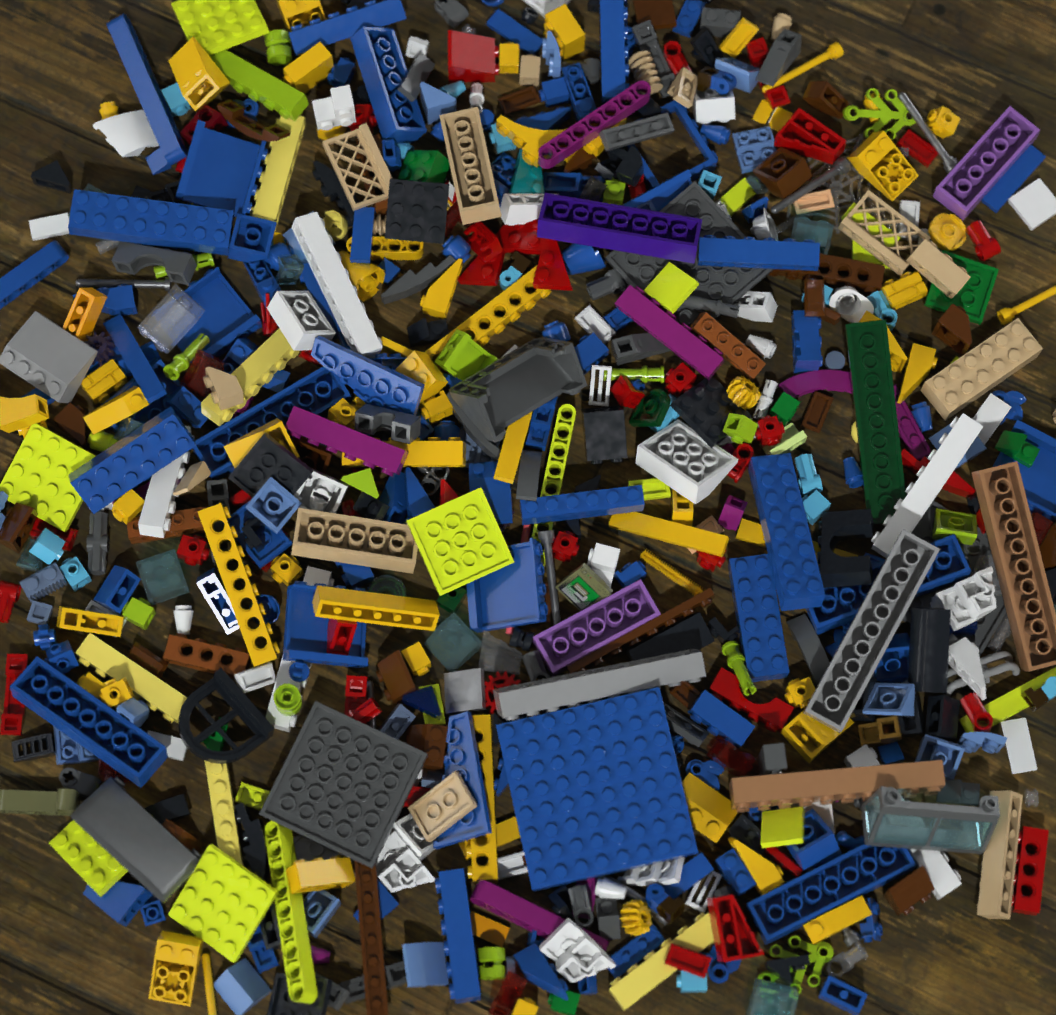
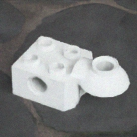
M312 468L314 470L293 495L302 503L299 508L337 514L349 484Z

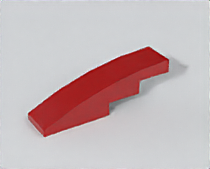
M905 448L901 451L902 464L914 474L918 473L922 465L926 467L930 462L925 456L919 462ZM954 471L942 487V489L966 498L973 496L976 491Z

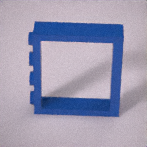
M675 100L660 107L662 114L668 113L669 115L675 111L706 160L689 170L692 174V177H690L691 181L693 182L700 178L703 170L709 172L715 170L718 157L707 146L708 142L705 136L700 135L698 132V126L694 119H690L687 115V108ZM631 144L628 146H624V148L628 151L631 146H634L635 148L636 146L635 144ZM641 156L644 166V183L648 190L659 185V182Z

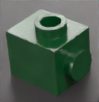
M463 585L439 596L436 600L437 606L455 615L467 596L466 587Z

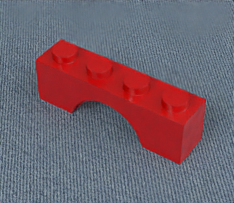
M722 667L708 691L721 702L728 703L732 710L736 712L742 711L748 714L747 717L750 720L766 724L765 727L772 732L778 731L781 733L794 709L793 706L778 698L765 704L750 702L741 693L737 676Z

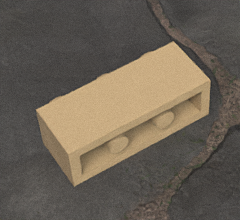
M924 239L906 262L952 299L971 277L963 267H958L952 262L953 260L949 255L939 251L934 242Z

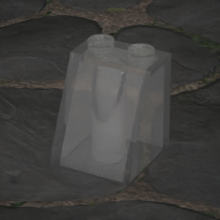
M174 284L140 322L137 328L143 337L149 338L155 343L154 345L159 351L168 354L199 321L205 310L178 285Z

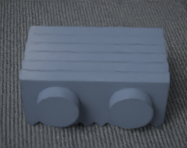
M56 562L19 581L31 603L33 600L38 601L42 597L45 598V595L52 594L53 591L56 592V589L63 588L64 585L67 586V581Z

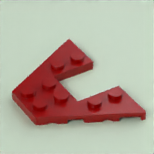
M538 219L523 225L510 226L504 224L496 233L503 252L486 263L477 256L458 278L459 284L497 286L505 253L517 251L520 254L540 255L533 281L535 289L573 291L557 240L537 237Z

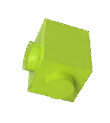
M618 179L606 180L603 203L623 205L626 183Z
M729 413L723 432L731 437V441L737 444H743V442L752 443L758 424L745 415Z
M132 597L130 602L127 601L122 609V615L127 621L144 630H147L156 612L153 607L149 606L150 603L140 597L138 600Z

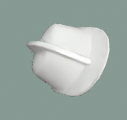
M763 207L764 213L753 220V226L750 231L758 240L774 238L775 241H778L775 223L765 207Z
M850 286L836 288L835 293L829 300L830 308L840 313L842 318L851 323H859L866 310L872 314L874 313L872 302Z

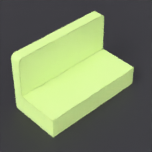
M790 423L784 427L785 433L782 434L780 443L762 447L761 443L759 445L766 455L789 453L804 444L807 435L803 430L799 432L794 424Z

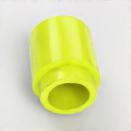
M103 431L94 435L91 432L87 443L90 444L91 449L103 452L118 442L119 439L115 438V435Z

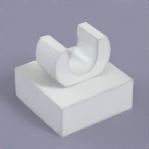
M411 36L408 40L405 56L415 59L420 52L426 56L429 45L428 40Z

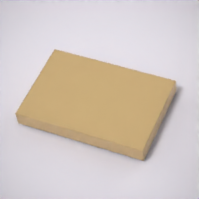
M454 771L411 804L408 809L425 840L431 842L478 805L460 773Z

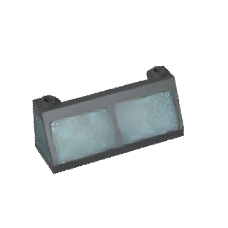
M881 786L861 805L865 845L982 854L985 852L1000 818L998 796L990 795L983 796L979 800V807L902 801L901 794L897 789Z

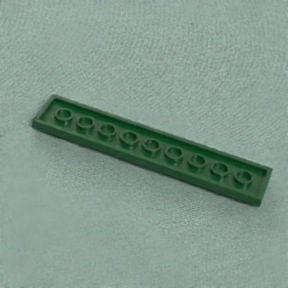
M886 320L845 324L866 509H871L874 525L883 524L888 515L893 516L896 512L894 506L900 498L904 500L906 497Z

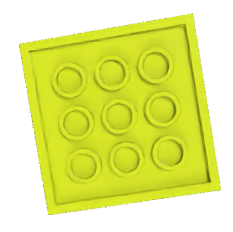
M178 0L171 3L187 40L189 41L194 37L209 56L269 33L267 24L255 0Z
M38 423L33 424L0 484V492L4 491L9 496L7 501L34 508L38 518L63 532H67L83 502V499L71 485L68 475L96 457V455Z
M482 487L406 520L439 596L514 563Z
M74 820L49 842L55 851L100 897L128 872Z
M210 844L168 915L197 937L203 939L204 942L231 962L235 963L240 958L279 891L218 847Z

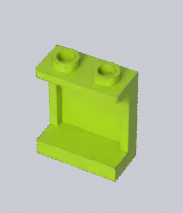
M456 329L435 360V363L450 375L463 381L499 358L483 349L471 339L469 334Z

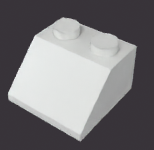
M696 87L693 101V112L696 122L708 124L711 121L729 122L735 119V97L732 90L723 95L710 88L703 92L697 90Z

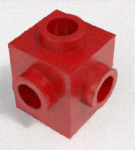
M371 104L354 105L356 123H352L348 127L353 131L359 129V125L367 123L371 134H373L377 120Z
M682 362L676 369L671 368L666 373L665 388L672 395L675 394L677 397H680L683 393L694 387L693 384L696 382L697 375Z
M770 415L760 418L757 421L758 427L755 437L757 440H760L761 446H774L780 443L782 434L785 433L782 421L779 422L777 416L771 417Z
M559 531L558 535L553 538V543L551 544L555 559L570 562L573 556H577L580 545H578V538L575 537L574 533Z
M183 534L177 550V556L188 565H202L203 561L208 559L210 549L203 537L198 535L190 537Z
M726 550L723 557L697 551V562L699 565L712 572L715 571L717 566L721 568L727 559L725 557Z

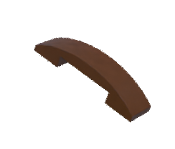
M231 99L217 105L220 113L231 125L252 138L262 141H278L290 136V131L277 124L266 127L244 115L245 107Z

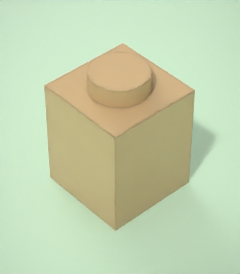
M533 54L521 55L519 85L539 86L541 57Z

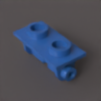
M387 353L375 354V358H371V360L395 370L407 357H401V354H389V357H387Z
M867 898V904L872 915L865 918L867 923L860 924L861 938L864 939V943L873 942L872 938L876 941H881L883 928L881 923L878 922V915L880 914L878 902H875V899Z

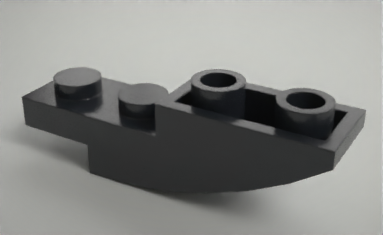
M314 161L312 173L315 180H320L322 184L320 189L323 196H328L330 202L336 201L339 210H343L346 215L348 227L353 229L354 211L336 173L326 165ZM354 194L353 199H354L355 203L357 204V203H359V200L357 199L356 195Z
M242 802L235 805L237 811L234 812L238 823L242 822L244 827L242 835L246 843L250 842L249 846L243 848L244 853L242 857L246 866L250 865L252 873L266 882L269 861L264 826L261 819L252 820L246 803Z

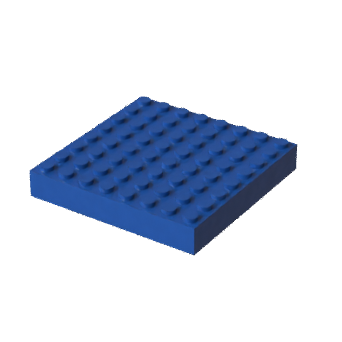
M660 687L496 725L533 891L699 854Z

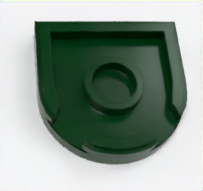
M662 389L651 390V394L645 399L642 398L636 406L629 424L633 427H661L670 407L669 395Z

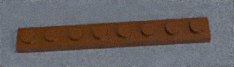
M710 587L567 666L568 673L585 671L592 665L597 667L605 662V658L609 656L616 657L621 654L623 648L636 646L641 642V638L645 636L649 638L656 635L661 627L666 626L668 628L674 625L679 617L684 616L686 618L695 612L694 609L699 606L704 608L710 605L715 596L714 592Z
M354 860L367 1015H389L376 863L372 869Z

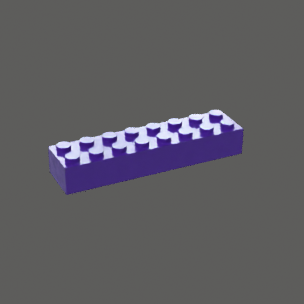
M545 193L538 219L537 237L695 264L702 219Z

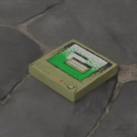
M585 562L555 586L579 611L605 599L613 592Z

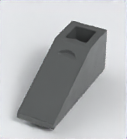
M784 28L775 39L756 77V81L772 87L776 84L801 53V34Z
M649 333L631 334L612 340L611 344L617 366L671 351Z

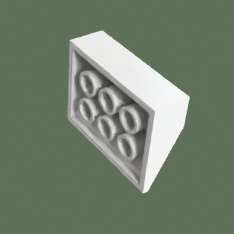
M677 419L638 445L635 464L694 504H697L710 495L738 463V459L718 445L711 448L691 427Z

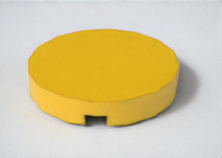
M940 213L929 224V236L932 242L942 250L954 251L960 248L967 237L964 223L954 214Z

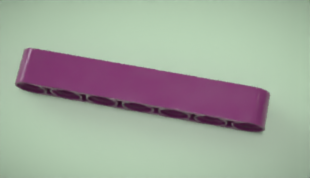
M646 81L634 83L542 145L538 151L539 165L544 169L554 167L597 138L602 130L613 127L647 104L651 93L650 84ZM643 91V92H645L646 94L641 95V94H638L637 92ZM622 102H628L630 104L623 105ZM611 112L615 115L609 116L606 113ZM597 123L598 126H592L590 124ZM579 133V134H582L583 136H582V137H576L575 134ZM565 144L567 147L561 148L559 145ZM550 155L551 158L546 159L543 156Z
M478 880L470 897V901L477 906L531 932L535 930L537 935L545 939L565 921V919L485 880ZM580 927L606 952L609 945L606 939Z

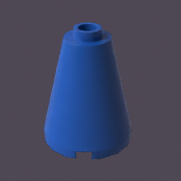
M572 243L561 252L568 276L606 267L598 247Z

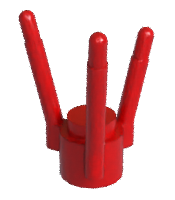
M266 293V312L263 302L260 303L263 324L262 332L263 336L270 337L279 329L275 320L271 319V314L267 309L270 303L269 293Z

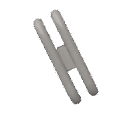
M999 651L980 658L985 684L990 683L989 677L1009 670L1015 676L1020 674L1019 666L1013 663L1012 654L1007 651ZM1001 659H1005L1006 663L989 669L986 665ZM953 668L948 669V678L958 675ZM962 678L955 680L947 685V692H943V695L951 697V693L955 689L968 684Z

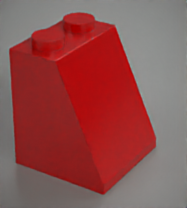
M448 30L449 83H456L459 80L463 83L495 82V75H499V63H495V57H499V46H495V38Z

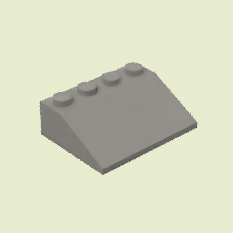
M35 311L7 343L0 356V364L57 402L71 403L98 351L41 313Z

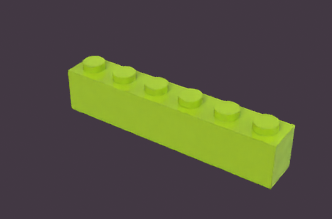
M223 50L210 55V58L231 82L229 85L233 86L237 92H244L250 99L255 102L260 101L271 111L273 109L276 110L283 118H290L296 121L309 103L304 93L233 53Z

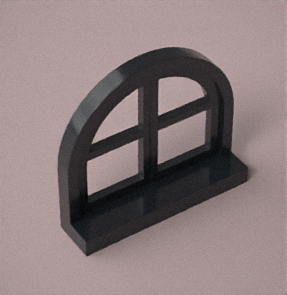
M222 668L214 673V677L195 690L185 700L178 721L179 733L185 746L200 759L218 764L231 763L244 758L271 738L275 729ZM215 690L232 708L230 712L216 722L199 704L201 700ZM194 707L211 724V726L196 737L193 736L189 724L190 715ZM237 716L255 734L239 747L221 729ZM217 731L233 750L213 751L202 746L200 743Z

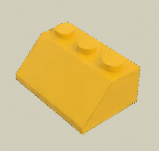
M689 772L682 781L692 827L713 842L718 843L738 814L737 809L731 810V800Z

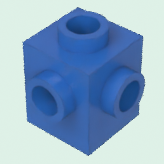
M68 640L53 644L45 650L47 658L44 659L45 662L62 674L79 666L76 655Z

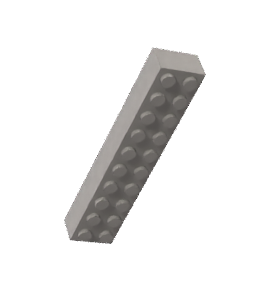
M904 529L900 532L804 709V714L838 733L842 732L940 550L939 548Z
M689 649L493 689L497 714L506 718V720L518 719L520 714L533 716L539 714L540 710L553 712L560 710L559 706H567L568 708L580 706L579 702L583 701L593 703L600 701V698L603 697L610 699L618 697L622 693H636L642 689H653L661 685H668L669 687L679 686L681 681H688L689 683L701 681L700 677L706 676L702 652L696 649Z

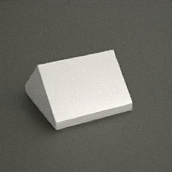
M411 813L394 823L393 830H395L420 861L435 850L433 844L436 838L431 842H427Z

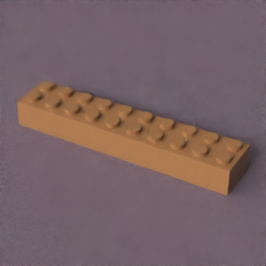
M1015 461L971 472L1021 672H1030L1056 665V612L1018 462Z
M942 760L732 778L729 783L731 810L737 809V812H748L749 808H758V811L770 810V806L786 809L791 808L792 804H799L800 807L812 806V803L820 802V805H831L833 801L841 800V803H852L854 799H862L863 802H866L881 786L897 789L901 795H904V798H913L917 796L916 794L925 793V796H935L945 786Z

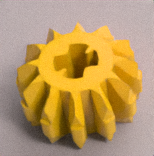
M737 376L733 379L726 390L728 398L733 401L732 403L737 404L738 407L741 406L744 410L754 407L758 403L757 401L760 399L761 393L759 392L760 389L754 385L755 383H752L749 378L746 379L744 376Z
M634 899L624 903L623 909L620 910V920H622L621 927L625 928V933L640 936L649 932L652 925L651 917L653 916L650 915L651 908H648L647 902Z

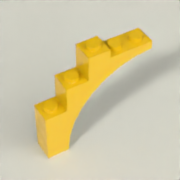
M611 112L606 113L609 116L615 115ZM500 115L496 120L498 133L503 137L507 136L511 139L516 147L522 148L523 160L537 168L539 167V148L566 130L528 128L511 121L503 115ZM627 117L613 127L626 124ZM597 123L590 124L592 126H598ZM579 133L575 134L576 137H582V136H583L582 134H579ZM600 135L583 146L587 153L594 154L596 157L605 149ZM560 144L559 147L565 148L567 145ZM576 152L565 158L564 161L568 162Z
M36 394L22 398L0 396V429L7 433L49 419L47 400Z

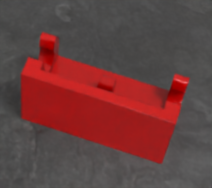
M481 221L465 229V235L473 232V235L466 239L471 245V250L485 263L503 252L498 237Z
M37 517L30 532L31 538L36 540L46 528L66 541L62 549L71 552L79 531L69 528L67 532H63Z

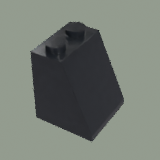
M620 405L581 409L586 460L591 461V464H601L603 460L611 459V462H622L623 458H628L624 409Z

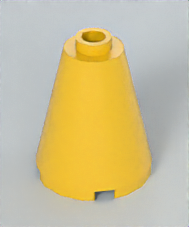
M340 251L341 263L344 269L346 268L349 272V279L357 289L359 300L363 302L369 300L379 291L377 288L379 283L383 284L385 279L384 270L372 263H351L350 254Z

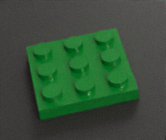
M942 250V253L949 255L953 260L952 262L958 267H963L971 278L952 299L931 283L924 306L945 313L953 303L966 311L970 322L981 325L999 269Z

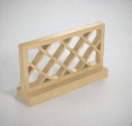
M367 123L359 125V129L322 141V145L353 211L388 199L389 182L393 178ZM357 136L358 146L355 147L348 144V139ZM336 143L342 147L340 152L336 153L331 151L329 145ZM345 147L355 151L352 159L341 155ZM357 153L366 155L367 160L365 164L354 160ZM339 159L350 163L347 170L338 167ZM352 164L363 168L360 175L350 172ZM365 169L374 173L373 181L362 177ZM347 175L358 179L355 187L346 184ZM360 181L370 184L368 192L357 188ZM373 186L380 188L383 194L375 196L370 194ZM355 192L366 196L364 201L356 204L353 199Z
M870 190L865 193L838 227L839 230L899 276L910 265L900 257L899 250L910 249L911 255L913 249L919 246L912 245L911 236L919 235L928 241L931 239L930 236ZM868 197L875 202L876 208L865 209V200ZM876 212L878 221L867 222L866 213ZM880 212H889L891 220L881 221ZM863 213L864 223H856L851 217L854 214ZM903 223L906 225L907 232L897 233L895 224ZM892 224L893 233L883 234L882 225ZM878 225L880 235H871L868 232V226ZM908 236L909 245L898 246L897 237ZM894 237L895 247L884 245L883 238Z

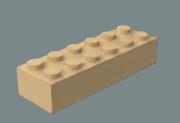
M478 107L439 115L462 224L466 225L502 217Z
M1017 318L925 381L921 391L946 421L1037 358L1043 348L1019 318Z
M298 508L291 555L413 574L418 547L407 524Z

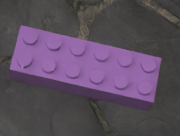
M1009 106L936 187L933 197L961 220H964L1036 140L1040 129Z
M640 579L533 636L532 643L536 650H539L540 656L551 676L555 677L566 671L567 666L658 617L661 613Z

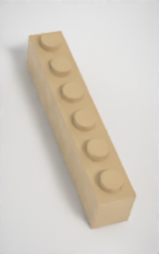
M1011 790L990 791V796H998L1000 818L983 854L977 915L988 919H1010L1023 795ZM986 822L984 843L993 825L992 822Z

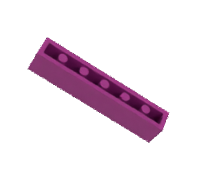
M629 285L615 302V306L706 379L710 380L724 363L723 353L715 347L711 349L707 346L708 342L700 335L697 337L691 333L692 329L685 323L679 324L675 321V315L668 310L664 312L660 309L661 305L653 298L650 300L644 296L645 292L641 288Z
M293 406L285 425V429L290 431L289 435L295 438L306 437L308 438V443L319 446L320 443L326 445L325 450L335 454L341 451L345 453V458L356 461L357 458L363 460L362 465L372 469L378 466L382 468V473L393 476L394 473L400 475L408 456V452L296 406Z

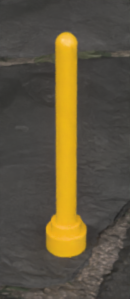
M834 42L828 46L826 52L782 75L773 87L767 84L764 85L762 91L765 93L767 90L776 88L829 58L837 59L843 56L844 52L838 42Z
M1056 285L1013 308H1003L997 311V317L1001 324L1006 325L1012 322L1015 315L1055 295Z
M203 953L202 965L208 1015H217L210 955Z

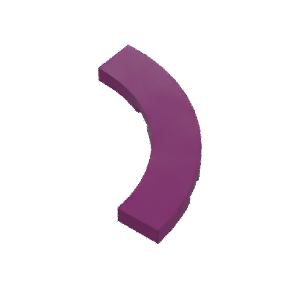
M840 370L805 372L779 384V389L782 392H786L795 399L816 390L825 389L827 391L853 394L850 372Z

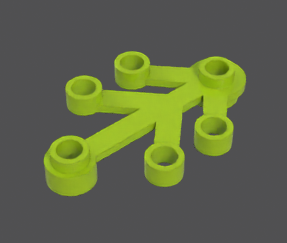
M875 88L866 91V98L871 100L879 110H863L855 105L847 106L843 110V117L847 121H854L858 117L879 119L872 127L864 131L866 139L869 137V130L878 132L891 119L898 120L891 128L884 130L886 134L888 131L892 133L891 140L895 138L896 133L904 125L911 126L916 123L912 116L910 120L907 119L906 114L909 111L898 99V94L894 89L887 90L884 97L887 101H891L898 111H891L879 97V92ZM870 91L875 93L874 98L870 97ZM889 92L893 93V99L889 98ZM851 109L855 111V116L850 115Z
M794 935L788 940L790 948H800L810 952V964L815 962L812 975L807 979V984L815 988L820 984V974L824 963H828L833 958V948L826 942L813 945L802 941L799 936ZM792 939H797L799 944L793 946L791 944ZM777 944L771 946L769 950L773 958L780 957L783 959L800 956L783 950ZM773 948H778L780 950V953L778 955H774L772 953ZM820 949H825L827 955L821 956L819 953ZM805 966V970L796 971L793 983L788 988V993L793 997L801 993V983L807 966ZM763 971L758 975L757 983L761 988L768 989L779 978L772 972ZM763 976H768L770 982L764 983L762 980ZM811 977L817 979L816 985L810 983ZM792 986H796L799 991L797 994L791 992Z

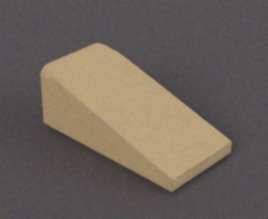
M205 461L198 462L189 467L174 490V496L190 491L210 476L211 472Z

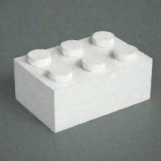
M276 291L267 307L294 351L312 350L317 336L320 335L331 341L336 333L309 291Z

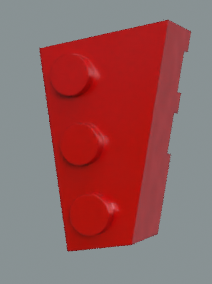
M798 108L776 134L774 142L776 147H782L791 152L831 165L844 152L846 145L844 138L801 108Z
M734 895L707 898L718 962H729L765 955L758 945L753 931L750 930Z

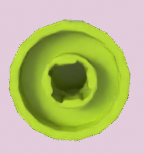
M272 30L264 35L265 44L268 47L266 52L269 64L284 65L292 61L288 31Z
M282 684L275 690L273 700L281 714L292 716L300 711L302 698L296 686Z
M478 948V961L481 962V965L478 967V979H506V967L502 964L505 961V948Z

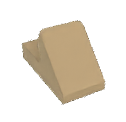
M683 67L672 82L667 93L687 109L693 105L698 76Z

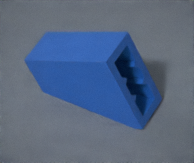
M117 881L102 897L88 884L86 885V890L82 893L125 927H127L152 894L142 886Z

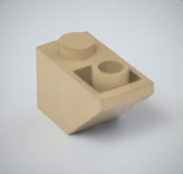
M212 367L205 368L206 376L203 377L205 386L211 389L212 401L214 404H218L220 410L244 403L243 390L236 376Z

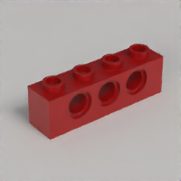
M1023 826L1019 831L1011 912L1034 916L1040 913L1049 830ZM1026 845H1031L1034 848V855L1026 852ZM1023 866L1031 867L1032 875H1026L1023 871ZM1022 886L1029 888V896H1024L1021 893Z

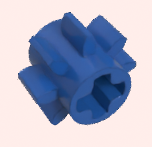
M48 624L38 625L39 630L33 631L35 646H40V649L46 650L52 644L57 643L55 628L50 629Z

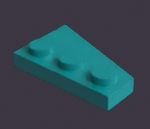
M522 148L519 149L515 165L516 171L512 177V187L508 194H544L542 167L539 165L537 168L534 165L527 164L522 157Z

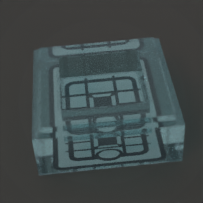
M749 175L745 179L757 194H765L769 191L756 175Z

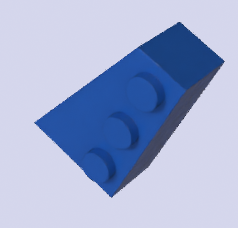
M793 310L791 316L793 374L818 371L823 363L821 355L822 337L819 336L821 317H805V310Z

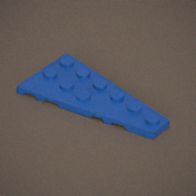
M320 335L315 338L311 356L328 371H333L344 385H349L354 390L353 393L366 404L416 415L425 384Z
M469 711L449 717L446 739L448 747L447 755L444 756L445 771L441 781L454 771H458L478 806L440 834L436 841H434L433 848L435 849L492 833L472 714Z

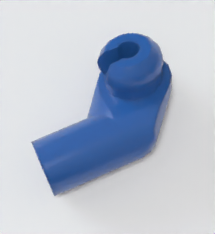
M839 831L837 833L838 843L847 850H853L865 844L864 835L853 838L846 831Z

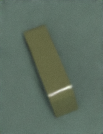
M60 788L58 792L0 790V813L70 816L79 806L80 794L77 790Z

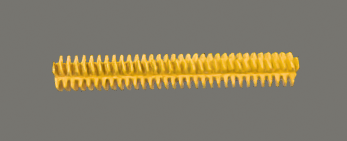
M647 548L641 553L640 559L642 558L644 562L646 561L650 566L661 571L673 582L676 581L675 583L680 584L679 586L684 587V589L686 588L692 595L696 596L705 591L703 587L700 589L701 586L699 587V584H694L693 580L690 582L691 579L688 580L686 576H682L680 571L677 573L678 570H673L674 567L671 569L672 566L670 564L667 566L668 563L665 564L663 560H659V557H654L655 554H650L651 551H646Z

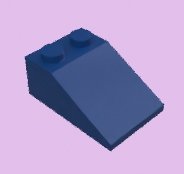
M498 461L469 463L470 492L482 487L497 524L513 523L512 484L493 479Z

